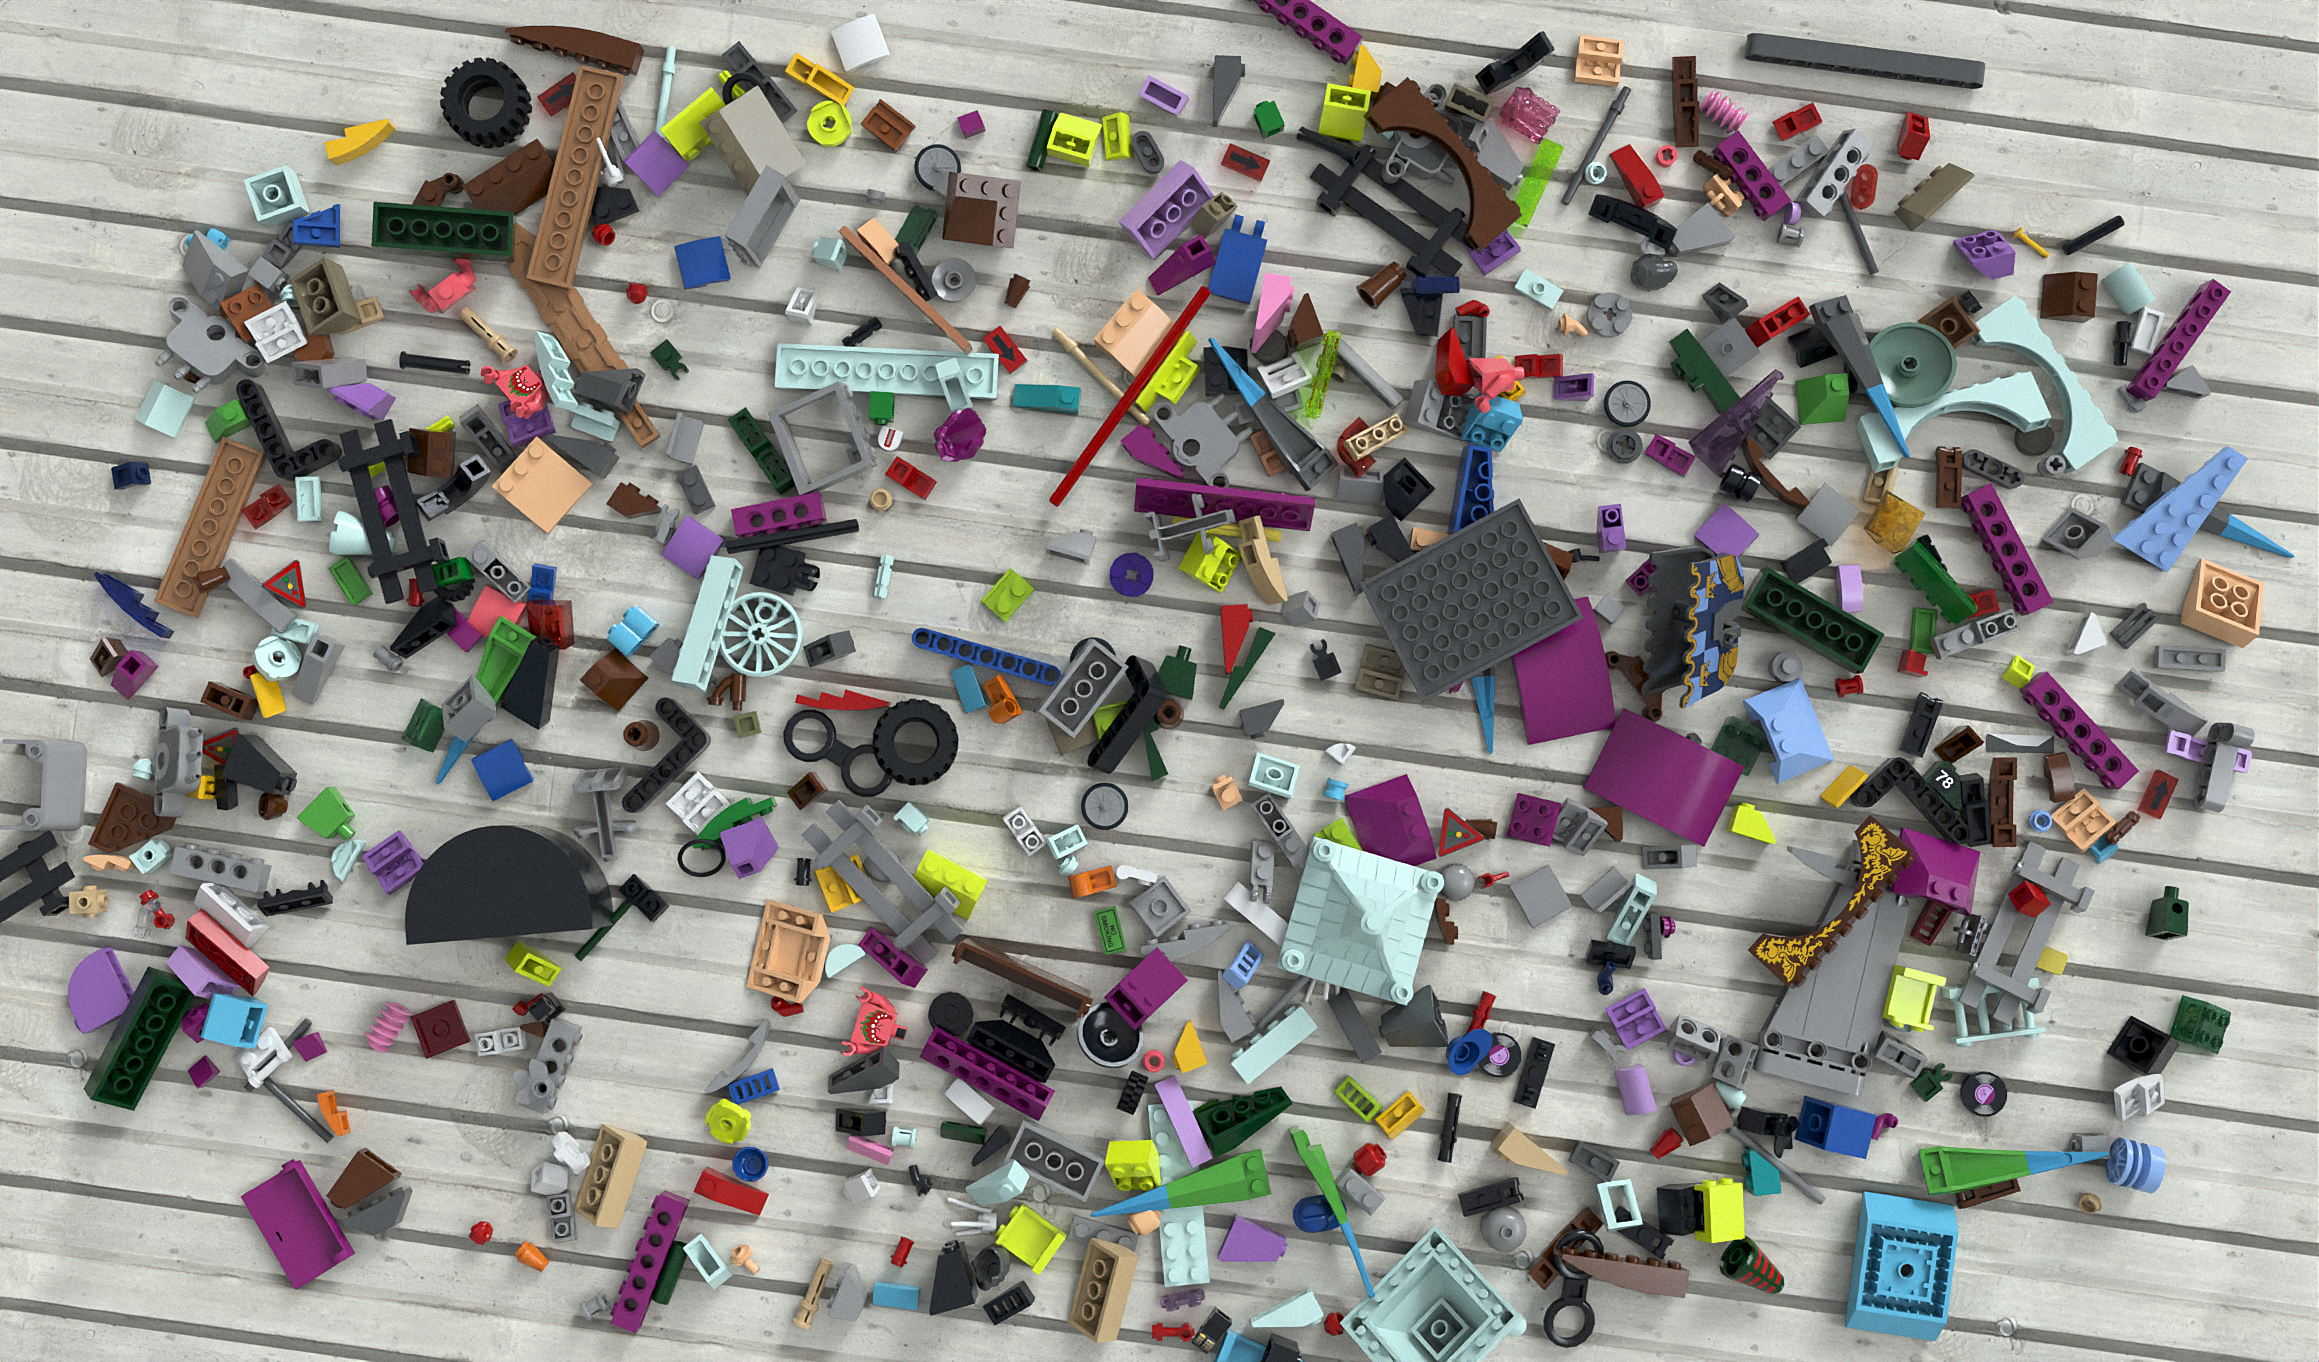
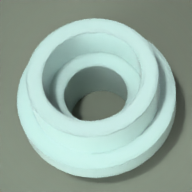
M1599 162L1588 164L1585 168L1586 180L1593 185L1604 181L1607 174L1605 166ZM1593 170L1596 171V177L1593 176Z
M1073 855L1065 856L1059 862L1058 873L1060 875L1064 874L1068 877L1076 869L1078 863Z

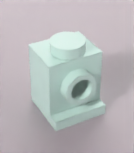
M908 802L893 817L895 821L901 819L903 821L901 826L909 833L914 831L921 836L929 828L927 823L930 820L912 802Z
M152 839L136 853L131 854L129 858L142 874H152L170 860L173 855L169 852L170 847L166 842L160 839Z

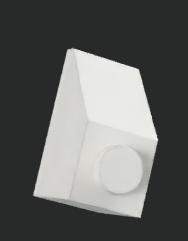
M871 1168L846 1180L843 1192L848 1200H852L853 1204L875 1196L881 1187Z

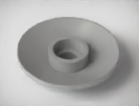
M949 258L936 266L932 275V284L939 297L949 302H959L968 298L974 291L976 274L972 266L965 260ZM956 278L959 280V283L952 285L951 280Z

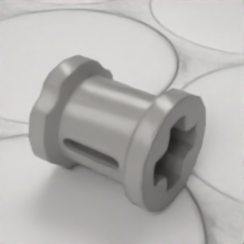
M1782 223L1777 234V243H1790L1799 248L1803 242L1805 228L1795 229L1787 227L1786 224Z
M2051 455L2048 458L2042 459L2038 463L2037 469L2041 476L2046 478L2062 473L2065 470L2066 463L2060 455Z
M602 1291L598 1292L596 1297L580 1303L581 1311L587 1320H591L594 1318V1315L603 1310L608 1311L611 1308L608 1297Z

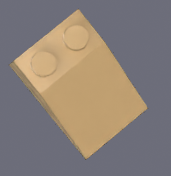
M1509 1122L1506 1123L1491 1142L1496 1147L1493 1151L1507 1163L1511 1160L1517 1165L1561 1175L1568 1173L1565 1168Z

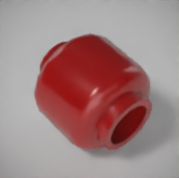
M1368 1142L1353 1153L1354 1162L1352 1165L1358 1174L1363 1173L1365 1176L1370 1177L1385 1167L1387 1156L1379 1144Z

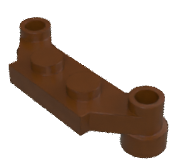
M446 173L443 177L430 182L425 180L412 205L440 207L448 192L453 194L462 192L464 181L458 175Z
M1615 651L1606 652L1605 657L1608 669L1618 668L1646 704L1642 711V717L1652 722L1658 721L1662 716V693L1664 691L1646 696L1641 694L1642 685L1650 677L1649 674L1643 671V660L1639 655L1630 657L1618 654ZM1611 656L1615 657V663L1610 661ZM1653 709L1656 711L1655 717H1653L1651 714V711Z

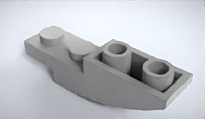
M2012 608L1929 638L1936 659H1941L2015 632L2021 628Z
M2133 668L2116 684L2117 688L2134 699V704L2175 730L2191 735V737L2208 722V719L2171 692L2167 694Z
M1267 793L1251 804V807L1288 861H1290L1299 876L1302 877L1309 849L1270 793Z
M1223 919L1210 921L1209 926L1201 927V923L1187 925L1188 929H1184V939H1180V935L1167 937L1165 942H1158V939L1145 940V945H1141L1142 955H1149L1158 947L1169 960L1178 959L1197 952L1213 943L1229 929V924L1223 923Z

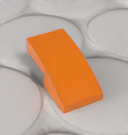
M334 1090L316 1094L320 1109L332 1130L338 1136L350 1133L347 1110L338 1112Z

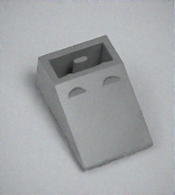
M1430 379L1414 381L1403 423L1423 431L1471 443L1462 439V433L1469 407L1475 398L1466 394L1461 397L1441 395L1437 382Z

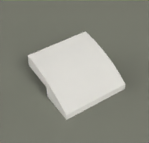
M874 14L856 19L831 31L845 71L848 73L866 64L873 65L890 56Z
M286 301L244 322L256 340L255 345L267 363L308 343L299 322Z
M697 770L666 801V805L691 830L699 835L715 816L730 805V802Z
M2152 1074L2139 1077L2114 1089L2116 1117L2123 1122L2139 1110L2148 1115L2165 1103L2163 1076Z

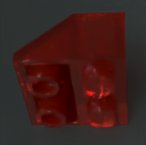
M527 600L530 633L537 637L541 635L550 638L554 644L560 647L559 650H566L575 644L572 600Z

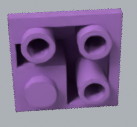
M1989 230L1953 241V244L1967 261L1990 279L2014 275L2016 252L1997 230Z
M371 383L331 387L329 392L336 395L334 398L336 401L373 421L375 417L384 420L396 397Z
M763 817L720 832L731 867L739 879L761 872L778 849V844Z

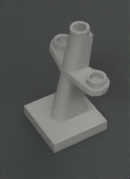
M1194 493L1192 494V501L1197 518L1162 526L1161 518L1155 512L1144 513L1145 518L1152 522L1154 529L1149 531L1150 540L1157 544L1159 550L1154 552V557L1161 562L1170 560L1166 542L1199 532L1201 533L1205 554H1211V551H1214V544L1212 538H1208L1206 530L1236 522L1233 510H1223L1203 516L1201 508L1204 507L1202 495Z
M626 766L582 770L572 784L573 793L592 792L597 823L575 827L574 834L577 835L578 839L590 837V833L598 832L601 856L605 862L617 859L614 831H622V834H632L635 832V828H637L635 820L613 821L610 790L620 788L627 776Z

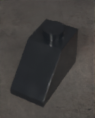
M1741 1106V1111L1738 1114V1129L1760 1135L1775 1136L1773 1131L1774 1121L1780 1116L1788 1117V1114Z
M836 1108V1131L858 1136L885 1134L886 1111Z

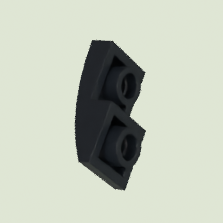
M633 874L618 889L651 922H655L669 907L636 874Z

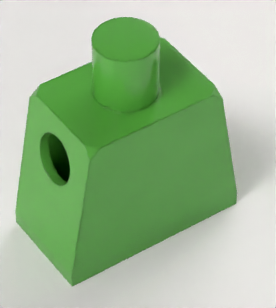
M326 787L297 817L299 821L326 839L339 835L342 839L348 841L356 833L348 825L355 817V814L335 787Z

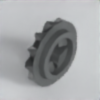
M1618 429L1607 440V450L1610 458L1617 461V463H1631L1642 452V440L1631 429ZM1627 439V446L1630 447V450L1626 449L1621 454V447L1618 446V443H1623Z

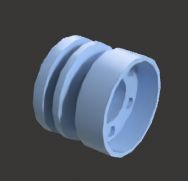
M2119 1137L2110 1146V1159H2106L2105 1166L2106 1178L2109 1183L2126 1188L2131 1186L2132 1189L2154 1193L2160 1187L2164 1177L2165 1154L2160 1147L2145 1143L2139 1144L2137 1141Z

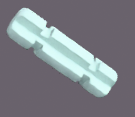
M881 555L880 564L882 565L878 568L876 579L878 586L874 590L875 597H887L888 589H886V586H889L892 572L890 566H893V556Z

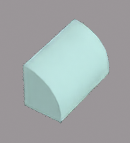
M2132 262L2102 279L2125 316L2132 314L2155 300V297Z

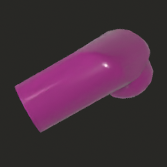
M1891 1113L1876 1116L1871 1138L1878 1141L1882 1129L1895 1128L1898 1125V1118Z

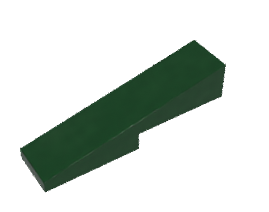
M1685 329L1668 341L1676 355L1679 357L1683 354L1695 370L1694 374L1704 384L1701 388L1718 414H1726L1742 402V399L1688 329Z
M745 407L729 418V423L777 492L782 495L794 487L795 482L790 469L748 409Z
M1261 627L1258 628L1244 668L1234 666L1219 709H1225L1276 633Z
M1154 717L1143 730L1152 781L1168 775L1151 733L1159 730Z

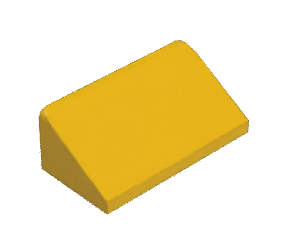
M259 671L250 675L262 717L268 718L285 711L286 706L278 681L266 680Z
M1850 765L1825 789L1820 797L1831 808H1839L1868 778V775Z
M1408 1090L1381 1113L1375 1121L1393 1140L1426 1110Z

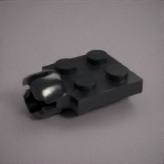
M782 546L762 548L759 550L749 584L793 596L796 589L813 591L818 583L808 579V576L819 579L820 569L815 565L806 563V554Z

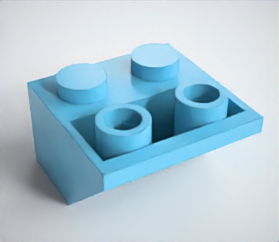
M1479 392L1476 398L1479 396H1485L1486 394H1481ZM1496 396L1488 401L1491 406L1490 410L1482 413L1481 410H1477L1474 399L1469 407L1462 439L1501 452L1523 421L1520 404Z
M213 993L200 1037L235 1047L255 1048L268 1004L254 997Z

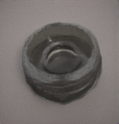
M1275 330L1256 353H1252V355L1265 365H1270L1287 358L1289 352L1287 339L1283 333ZM1254 334L1250 339V350L1252 349Z
M2048 424L2044 428L2025 433L2017 428L2014 435V442L2018 451L2027 456H2040L2046 453L2052 447L2055 440L2054 432Z

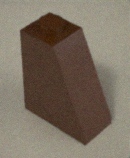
M364 1148L355 1154L326 1197L331 1200L330 1202L335 1207L346 1209L396 1180L402 1173L367 1148Z

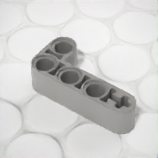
M2214 723L2211 726L2194 795L2195 807L2217 813L2225 808L2238 748L2251 746L2255 737L2252 728L2233 723Z

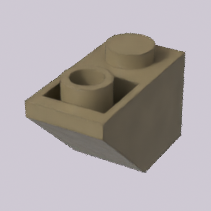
M1220 192L1200 207L1188 225L1206 239L1224 223L1238 206L1228 195Z

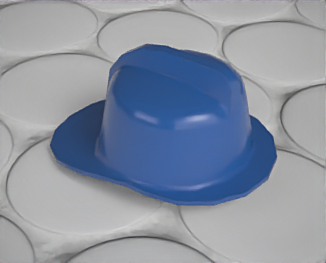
M1485 1029L1471 1030L1464 1037L1459 1036L1449 1042V1046L1446 1049V1058L1452 1073L1456 1075L1469 1073L1488 1054L1493 1044L1490 1032Z
M1324 1194L1303 1198L1296 1203L1293 1209L1295 1225L1306 1233L1328 1231L1340 1226ZM1341 1199L1345 1212H1347L1345 1203Z

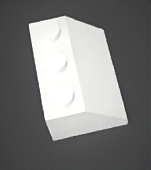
M203 883L199 887L194 904L199 907L198 911L202 908L246 947H253L271 927L225 885Z

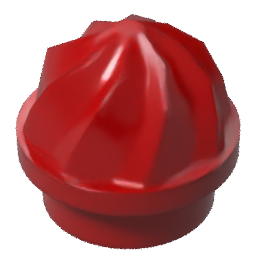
M597 224L592 231V236L599 245H610L616 236L609 224Z
M629 282V287L626 288L627 298L634 304L644 302L648 295V291H646L647 285Z
M480 1221L470 1228L469 1238L479 1245H484L490 1241L493 1228L489 1222Z
M1330 1313L1323 1322L1325 1331L1331 1336L1341 1335L1343 1330H1345L1340 1324L1344 1319L1341 1313Z

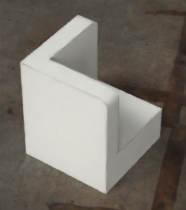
M548 1162L541 1163L532 1170L531 1191L549 1196L560 1194L567 1189L568 1168Z

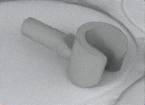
M2123 385L2118 388L2126 398L2130 412L2137 413L2146 407V403L2142 398L2134 400Z

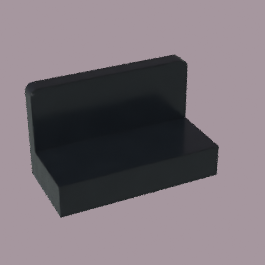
M1817 326L1788 337V342L1796 350V361L1800 368L1838 354Z
M1822 538L1780 564L1789 579L1798 584L1831 564L1832 561L1824 549L1828 544Z

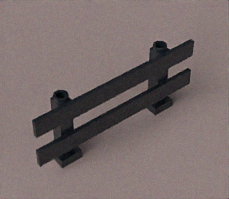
M1337 139V141L1357 148L1349 140ZM1365 144L1362 146V154L1356 164H1352L1351 160L1339 156L1349 163L1340 177L1319 163L1311 174L1310 179L1326 189L1328 193L1326 194L1322 191L1317 198V205L1335 217L1340 211L1341 204L1339 202L1342 201L1416 253L1418 257L1416 258L1412 255L1407 262L1406 268L1423 281L1430 272V264L1451 279L1462 267V263L1442 250V247L1451 236L1464 246L1474 250L1464 238L1467 224L1462 220L1465 217V213L1456 207L1451 212L1447 211L1401 177L1395 183H1386L1381 177V170L1384 165L1373 158L1376 151L1370 145ZM1363 173L1438 226V230L1430 241L1352 185L1359 175Z
M388 419L374 424L379 446L363 450L357 429L339 434L345 456L338 460L341 471L350 472L374 560L373 563H370L371 565L367 566V571L372 579L379 578L385 604L404 600L398 572L413 568L419 591L423 594L439 589L432 562L435 561L441 565L450 562L444 540L438 537L430 539V545L427 546L403 460L405 455L412 459L421 457L416 436L409 431L399 433L400 439H398L393 420ZM382 462L385 463L409 551L396 556H392L368 468Z
M51 831L43 833L32 841L20 844L16 851L0 860V882L24 867L32 880L31 883L0 901V923L39 899H42L45 904L39 908L43 916H56L69 908V897H63L59 890L60 886L75 878L68 862H63L49 871L42 856L59 846Z

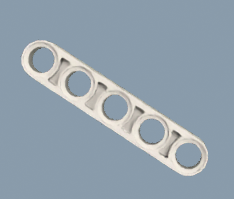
M1237 881L1223 899L1282 947L1288 923L1258 898L1256 902H1251L1249 899L1250 891Z

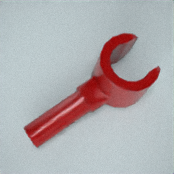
M1509 872L1497 875L1486 873L1477 877V880L1482 878L1485 881V885L1479 888L1485 889L1492 886L1495 881L1509 877Z
M539 994L527 1004L520 1000L512 1010L518 1015H526L529 1011L528 1007L539 1000L543 994Z

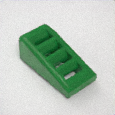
M465 557L450 559L449 563L443 565L439 563L433 565L439 588L473 579L470 561ZM450 567H452L453 577L451 575ZM441 569H443L444 580L442 578Z

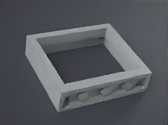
M767 165L725 233V237L729 241L728 245L741 258L740 261L751 267L754 264L759 268L800 201L787 177Z
M838 381L768 413L799 495L819 492L878 466L875 456L876 451L873 447H870L868 442L869 433L865 426H862L859 419L861 418L860 410L856 405L854 406L852 401L853 393L845 383ZM836 393L862 461L811 483L785 415Z

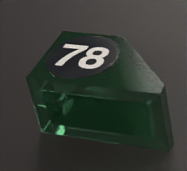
M1936 761L1922 777L1953 811H1959L1962 808L1960 775L1955 772L1957 769L1950 762Z

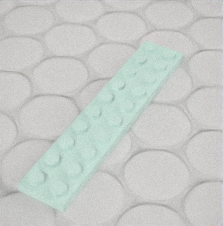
M777 343L775 388L818 391L839 381L848 385L849 390L854 393L878 391L893 392L895 395L946 397L935 364L956 357L970 398L997 399L999 354L969 353L966 355L964 352Z

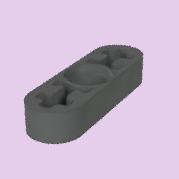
M1971 449L1962 454V468L2004 488H2017L2024 481V474L2020 469L1981 451ZM1973 455V456H1974V458H1973L1974 461L1979 462V463L1982 462L1983 460H1985V461L1982 463V465H1980V464H1978V463H1973V464L1970 465V464H1969V463H1970V460L1967 459V457H1970V456ZM1989 463L1996 465L1997 473L1995 475H1990L1987 472L1986 468ZM2002 474H2005L2007 476L2014 474V479H2016V481L2010 483V478L2006 476H2000Z

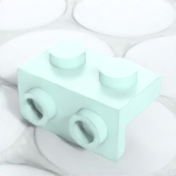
M582 401L574 411H571L575 414L571 424L572 428L609 442L614 441L621 423L614 418V413L604 409L601 412L593 410V405Z

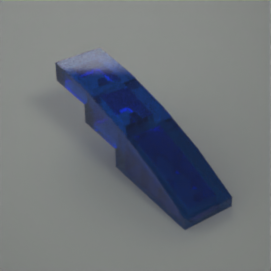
M95 572V578L124 612L159 637L171 638L174 631L155 621L159 612L141 603L145 594L106 573Z

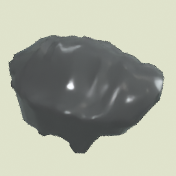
M1648 253L1633 262L1630 276L1634 285L1649 292L1666 287L1668 283L1674 280L1678 269L1673 261H1664L1659 256Z
M992 1244L982 1249L977 1257L972 1260L971 1264L975 1268L976 1282L981 1290H990L991 1287H996L1000 1282L1004 1281L1010 1269V1253L1007 1252L1006 1248Z

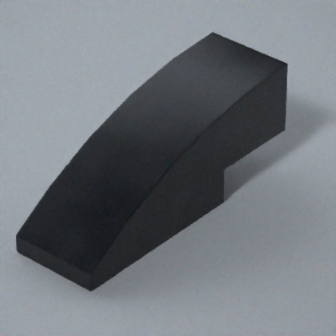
M1978 773L1956 776L1955 786L1960 817L1971 830V839L1967 842L1968 846L1975 847L1992 844L1989 802L1985 799L1984 778Z

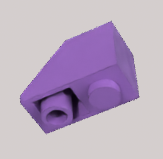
M1621 504L1598 506L1596 533L1599 553L1622 551L1626 548Z

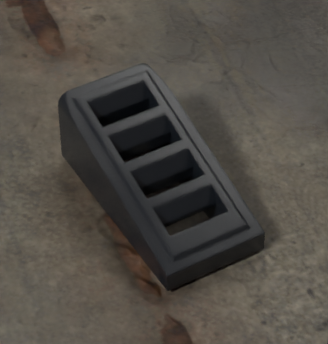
M1003 1124L997 1127L973 1157L971 1162L973 1167H976L1011 1141L1012 1137Z
M1023 1280L983 1305V1308L995 1326L1031 1306L1035 1297ZM1010 1296H1012V1297L1014 1298L1015 1302L1017 1303L1016 1306L1014 1305V1303H1013V1301L1011 1300ZM1004 1300V1302L1006 1303L1007 1307L1009 1308L1008 1311L1006 1310L1005 1306L1003 1305V1303H1002L1001 1301ZM994 1305H996L1002 1313L1001 1316L998 1315L997 1311L993 1307Z

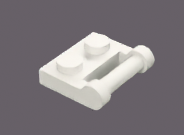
M1297 351L1291 353L1289 357L1264 367L1262 365L1256 368L1260 380L1264 383L1272 399L1313 383V377Z
M1121 865L1116 873L1120 879H1127L1128 877L1137 878V883L1150 886L1151 882L1156 883L1158 876L1156 872L1128 865Z
M268 1027L259 1036L256 1047L245 1048L236 1059L248 1076L249 1083L253 1087L259 1088L264 1083L263 1080L280 1064L287 1062L292 1055L276 1030ZM277 1053V1056L274 1059H272L262 1070L257 1072L258 1069H260L270 1058H272Z

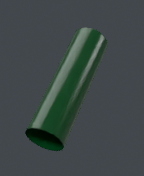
M1043 109L1026 162V167L1031 170L1043 171L1048 154L1047 144L1052 128L1059 116L1056 112Z
M673 1241L654 1290L653 1301L663 1305L669 1304L687 1257V1253L683 1249L687 1245L686 1243Z

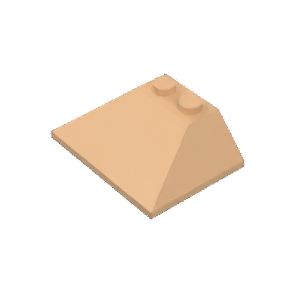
M767 899L746 987L796 1003H802L819 984L825 963L830 935L823 915Z

